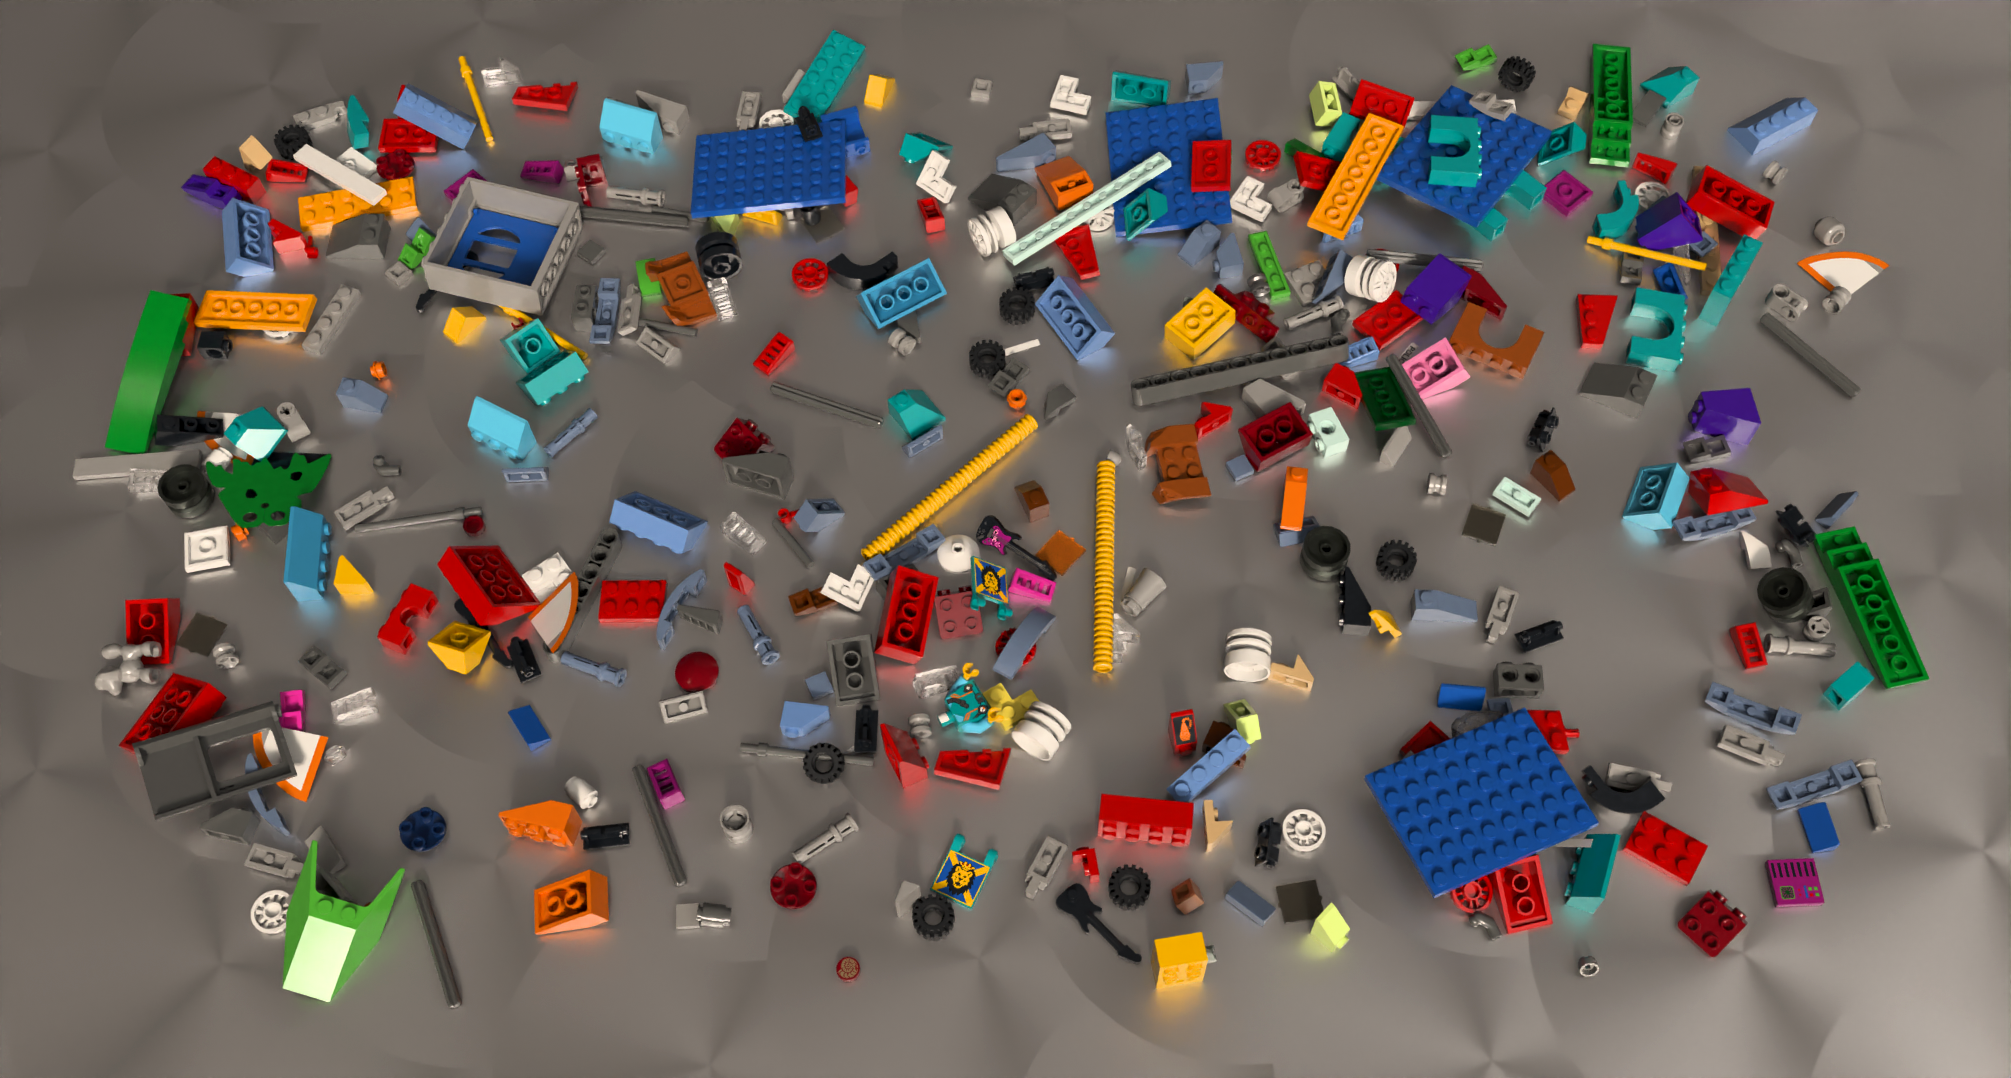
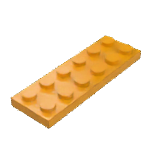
M412 176L375 183L384 188L387 195L374 206L346 189L299 197L300 228L302 232L332 227L335 224L362 214H384L386 217L418 211L415 180Z
M206 290L193 323L197 327L306 332L317 298L313 294Z

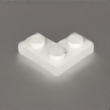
M1060 75L1050 107L1087 115L1092 96L1075 93L1079 83L1078 78Z
M932 150L916 184L943 203H949L957 187L942 177L950 159L938 151Z
M1247 176L1231 198V208L1263 222L1272 209V204L1257 198L1264 188V183Z
M556 553L521 576L535 594L551 583L558 588L573 572L559 553Z
M858 564L849 581L830 572L820 593L859 612L874 580L867 570Z

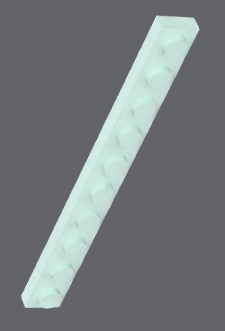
M1156 153L1002 250L1004 257L1015 266L1172 167L1171 161L1162 153Z

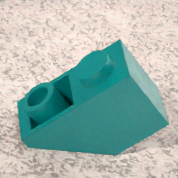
M1856 662L1834 681L1823 695L1838 710H1841L1856 699L1872 682L1874 677L1866 667Z

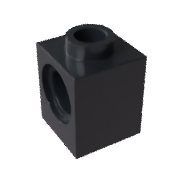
M201 331L197 349L204 359H228L233 343L227 334L219 331Z

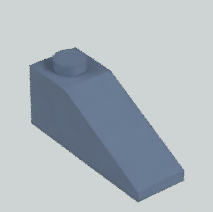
M1041 133L996 157V170L998 172L1034 169L1056 160V146L1044 133Z
M1339 250L1330 258L1312 303H1318L1344 285L1346 269L1353 257Z
M1414 590L1410 601L1412 621H1478L1477 604L1474 600L1438 590Z

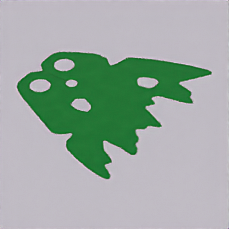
M294 453L290 466L287 469H283L281 466L274 469L267 458L264 457L261 462H257L253 466L248 462L233 459V474L226 472L221 465L214 466L210 461L206 462V470L213 486L225 488L218 496L238 526L242 528L258 527L263 522L268 526H282L289 523L290 507H302V500L297 496L311 493L318 485L329 465L331 454L307 463L305 456ZM302 472L299 480L294 481L290 479L292 473ZM248 489H253L257 496L255 498H247L246 492ZM263 503L269 504L267 508L261 507ZM276 511H282L285 513V517L281 520H273L271 514ZM247 513H255L257 519L253 522H246L243 520V516Z

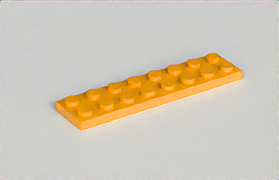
M1371 113L1367 115L1309 218L1308 227L1344 240L1375 184L1381 169L1403 133L1404 126Z

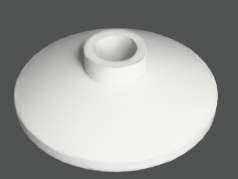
M965 535L947 537L937 550V558L940 565L953 573L969 571L971 569L970 558L972 556L979 558L977 543ZM955 549H962L960 552L954 551Z

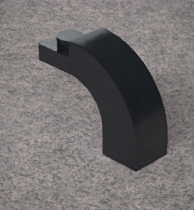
M892 251L876 263L862 266L851 262L841 253L827 263L828 275L845 288L866 291L887 280V275L893 274L898 269V258Z
M1588 765L1581 771L1584 774L1581 778L1589 788H1595L1589 796L1597 804L1608 810L1628 814L1640 813L1655 807L1665 800V797L1651 780H1647L1631 792L1620 793L1609 788L1591 765Z

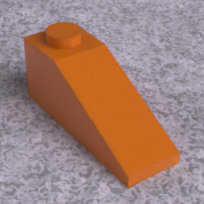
M1290 466L1286 468L1280 529L1302 531L1307 488V468Z

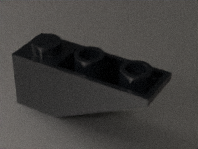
M157 414L155 445L182 446L223 438V419Z
M1345 566L1344 573L1339 575V587H1342V593H1339L1338 606H1342V613H1339L1338 626H1342V634L1368 636L1371 628V616L1369 615L1371 606L1350 568Z

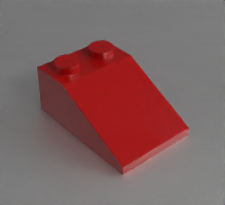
M1702 468L1690 472L1688 493L1707 515L1768 504V499L1746 476L1714 468Z
M180 598L125 600L126 644L139 645L146 641H156L161 644V656L146 657L143 655L141 657L143 664L172 663L180 624Z
M885 723L881 724L880 729L884 751L903 789L928 778L927 769H929V765L924 756L920 757L917 751L920 748L915 737L911 738L905 730Z
M1535 853L1488 874L1493 888V896L1507 934L1553 924L1538 854Z

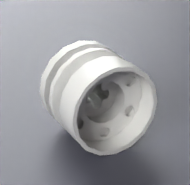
M996 206L986 211L985 216L979 214L976 218L968 219V230L971 239L979 253L984 257L989 256L991 252H997L998 246L1004 249L1016 242L1013 224L1001 206Z
M1358 254L1350 261L1346 269L1345 289L1350 295L1383 302L1387 300L1394 289L1397 275L1396 267L1393 262Z
M1239 628L1228 632L1225 639V675L1243 682H1256L1268 678L1271 674V636L1265 631L1254 628Z
M1034 701L1029 706V710L1024 714L1025 720L1019 721L1013 730L1012 738L1027 753L1041 760L1049 761L1059 748L1058 742L1064 741L1065 735L1070 732L1071 724L1055 708L1043 702Z

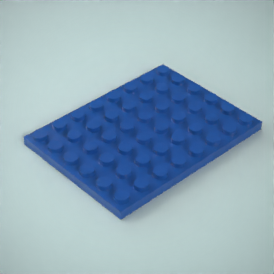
M1451 85L1388 157L1377 180L1477 228L1548 141L1552 131L1514 113H1511L1505 121L1488 116L1469 104V100L1474 95ZM1431 115L1478 118V126H1481V135L1478 140H1481L1479 154H1482V160L1479 168H1482L1481 180L1477 179L1476 187L1428 184V168L1431 156L1460 157L1465 155V152L1455 145L1428 143V127Z
M1218 98L1106 112L1111 182L1158 152L1171 161L1172 166L1113 203L1116 237L1126 236L1123 208L1147 188L1166 196L1168 212L1139 234L1195 228L1206 220L1213 225L1232 223L1229 191H1191L1193 141L1223 140Z
M845 120L817 122L823 137L807 142L804 141L798 125L696 135L691 201L692 219L846 203Z
M1522 708L1367 774L1364 778L1433 898L1590 830L1599 824L1526 708Z

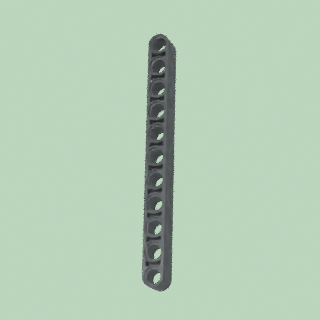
M1335 335L1138 378L1131 382L1133 403L1143 406L1253 382L1258 379H1267L1340 363L1349 358L1348 338L1344 335Z

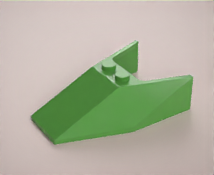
M313 840L287 910L282 988L330 1003L379 942L405 876V869L400 868L373 902L366 907L327 896L316 890L317 850L319 845L317 841Z

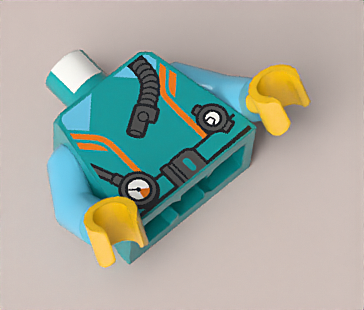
M966 663L963 666V673L946 694L944 703L947 711L937 715L942 728L954 723L958 732L981 734L991 727L994 721L1000 723L1004 719L1001 715L996 716L1001 709L997 707L989 708L974 679L970 680V677H976L979 674L978 669H974L970 673L973 663Z

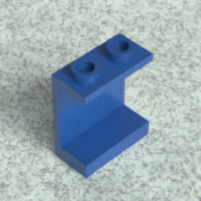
M856 106L820 115L821 122L845 120L846 158L870 152L869 138L865 137Z

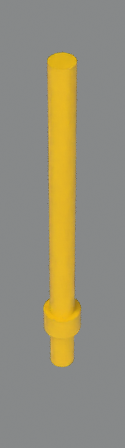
M460 56L458 60L461 66V75L465 78L487 142H491L493 136L472 78V69L468 66L466 58Z
M1588 236L1587 239L1588 244L1601 246L1602 249L1609 251L1614 249L1706 271L1707 263L1615 242L1607 237L1602 239Z
M499 306L506 314L521 318L524 323L534 320L519 310ZM545 327L555 343L566 350L576 351L580 359H587L588 354Z

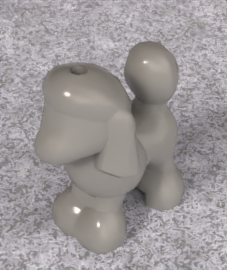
M146 641L139 645L125 644L123 646L113 643L102 648L101 654L105 659H114L122 656L123 662L118 668L108 666L101 669L96 674L94 680L96 689L109 691L111 695L116 696L121 693L123 682L133 683L139 679L148 684L160 682V671L158 669L145 668L141 661L143 655L146 657L161 656L162 647L160 643Z

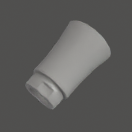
M1143 568L1136 582L1120 602V605L1126 613L1136 617L1167 586L1163 579L1155 572Z

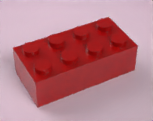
M1708 165L1693 179L1686 203L1692 210L1742 237L1745 234L1754 239H1757L1767 229L1775 203L1771 199Z
M900 565L890 573L874 653L914 665L923 658L939 577Z
M1101 794L1098 836H1102V838L1107 840L1123 838L1128 842L1142 840L1154 845L1161 843H1171L1175 847L1189 845L1194 803Z

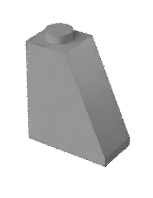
M1262 379L1249 382L1243 388L1242 400L1257 418L1289 402L1292 403L1300 416L1304 414L1306 406L1304 400Z

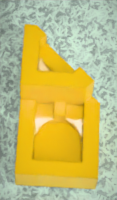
M1383 610L1369 612L1381 634L1389 630L1394 638L1402 635L1394 617L1389 612Z

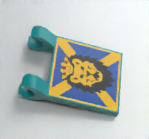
M972 556L970 559L973 595L970 608L978 611L979 606L984 607L986 605V600L1000 604L997 617L1005 621L1006 616L1011 617L1013 615V610L1009 606L1006 568Z
M956 834L930 890L972 910L991 869L998 859V852L990 849L984 863L960 853L965 844V837L961 834Z

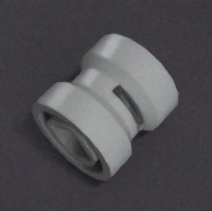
M1669 113L1666 115L1660 130L1661 135L1666 139H1676L1685 122L1684 117L1679 113Z
M1834 287L1830 295L1826 296L1822 301L1823 308L1831 314H1838L1844 305L1851 300V293L1844 287Z
M897 328L890 335L888 344L893 348H898V351L905 356L914 349L916 340L912 336H907L906 332L901 328Z

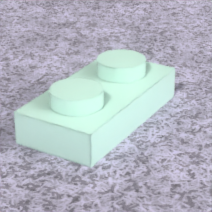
M1507 477L1503 478L1492 494L1527 517L1532 514L1541 501L1540 497Z

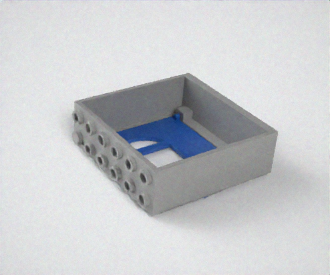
M467 177L464 184H461L459 188V194L453 199L450 211L445 214L444 222L438 228L435 240L430 243L427 255L422 259L421 266L424 269L425 280H427L429 289L542 316L583 230L579 203ZM491 229H503L515 234L520 243L489 237L480 233ZM474 241L518 250L509 268L466 259ZM463 266L503 274V276L494 278L465 271Z

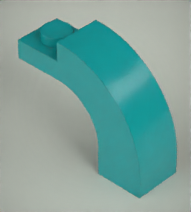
M1625 180L1617 181L1613 191L1618 210L1613 213L1596 215L1592 225L1595 237L1616 239L1625 234L1631 227L1639 208L1638 195H1631V190L1627 187Z

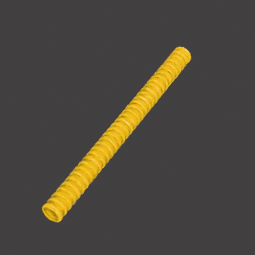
M1025 414L1024 418L1019 419V422H1016L1005 433H1002L1000 437H997L996 441H992L991 445H988L977 456H974L972 460H969L968 464H964L963 468L958 469V472L950 476L949 480H945L944 484L941 483L939 488L936 487L934 492L932 491L929 493V496H925V500L922 499L920 504L917 503L915 508L912 507L910 512L907 511L905 516L902 515L900 520L897 519L895 521L896 524H891V528H886V532L883 531L881 536L878 535L876 540L873 539L871 544L868 543L866 548H862L861 554L867 561L880 553L882 556L885 555V551L888 552L890 547L893 548L895 543L898 544L900 539L903 540L905 535L908 536L910 531L915 530L914 527H918L919 523L922 524L924 519L927 520L929 515L932 516L934 511L937 512L939 507H943L944 503L948 502V499L951 500L953 495L956 496L958 492H961L963 488L972 483V480H975L977 476H980L982 472L990 468L991 464H995L996 460H1000L1005 453H1008L1010 449L1018 445L1019 441H1023L1024 437L1026 438L1033 430L1038 428L1034 417Z
M1108 460L1098 462L1096 483V591L1094 593L1095 633L1093 669L1100 673H1106L1113 669L1115 464Z

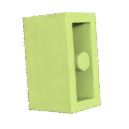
M1318 81L1309 94L1314 122L1317 126L1333 127L1342 115L1336 83Z

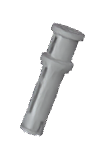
M608 186L606 189L607 198L639 201L643 205L656 204L659 207H663L666 200L664 190L652 191L649 188L636 190Z
M1338 294L1329 300H1321L1310 309L1284 318V325L1287 330H1291L1316 318H1327L1329 314L1344 309L1343 301Z
M1767 634L1764 639L1765 653L1782 652L1784 655L1802 653L1834 657L1836 652L1831 651L1836 650L1835 643L1794 640L1791 636L1774 637L1772 634Z
M1872 758L1859 760L1854 764L1863 779L1859 784L1865 789L1874 827L1877 830L1885 829L1884 826L1889 828L1891 825L1879 788L1882 781L1877 776L1875 769L1876 760Z
M846 813L843 819L835 824H829L827 831L792 852V855L797 863L801 864L833 842L843 841V837L852 831L857 832L859 828L852 816Z

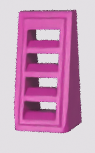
M1016 568L1012 574L1008 591L1050 603L1056 582ZM1018 579L1022 580L1021 585L1017 584ZM1027 581L1030 582L1029 588L1025 587ZM1036 583L1039 584L1037 591L1034 590ZM1044 585L1048 586L1046 594L1042 593Z

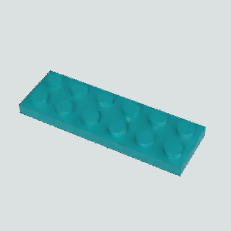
M833 30L787 102L783 112L794 118L799 117V108L805 106L809 109L810 113L814 114L816 121L821 123L820 115L827 113L864 53L866 46Z

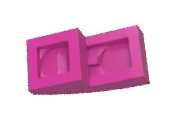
M305 690L280 692L282 717H279L281 727L304 732L306 713Z

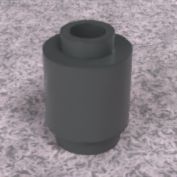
M704 902L703 907L698 906L696 921H701L700 926L729 927L731 908L723 904Z

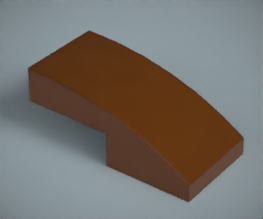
M822 587L813 591H809L807 588L788 596L795 616L826 610L837 606L838 602L820 593Z

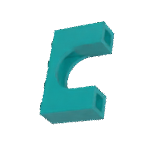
M1343 112L1324 140L1321 153L1328 159L1342 162L1351 146V141L1358 132L1360 119ZM1402 137L1399 138V140H1398L1397 144L1395 145V147H1394L1392 153L1395 151V149L1401 144V142H1402L1405 138H1402Z
M1431 115L1428 127V143L1455 145L1461 148L1465 155L1460 157L1431 156L1428 168V184L1476 187L1477 179L1481 180L1482 168H1479L1482 154H1479L1481 140H1478L1481 135V126H1478V118Z
M1523 170L1505 192V195L1513 197L1527 209L1531 210L1543 200L1547 187ZM1493 208L1477 228H1473L1492 241L1504 232L1508 219Z
M1745 234L1743 235L1698 317L1699 319L1716 327L1718 326L1739 285H1741L1763 244L1762 242Z
M1636 287L1631 299L1630 315L1659 321L1665 326L1669 336L1660 340L1632 336L1626 348L1625 364L1675 372L1677 366L1682 364L1684 353H1681V349L1685 342L1682 332H1684L1686 327V320H1683L1688 308V305L1685 304L1684 295Z

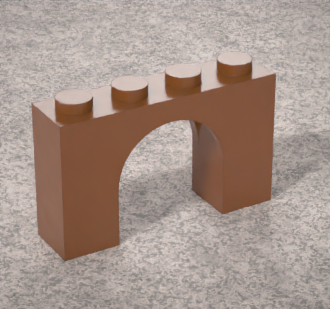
M1468 302L1449 341L1455 352L1467 356L1474 361L1489 365L1494 369L1504 371L1513 377L1523 379L1540 345L1544 332L1525 324L1518 341L1508 348L1492 347L1486 344L1479 335V329L1484 321L1487 309Z

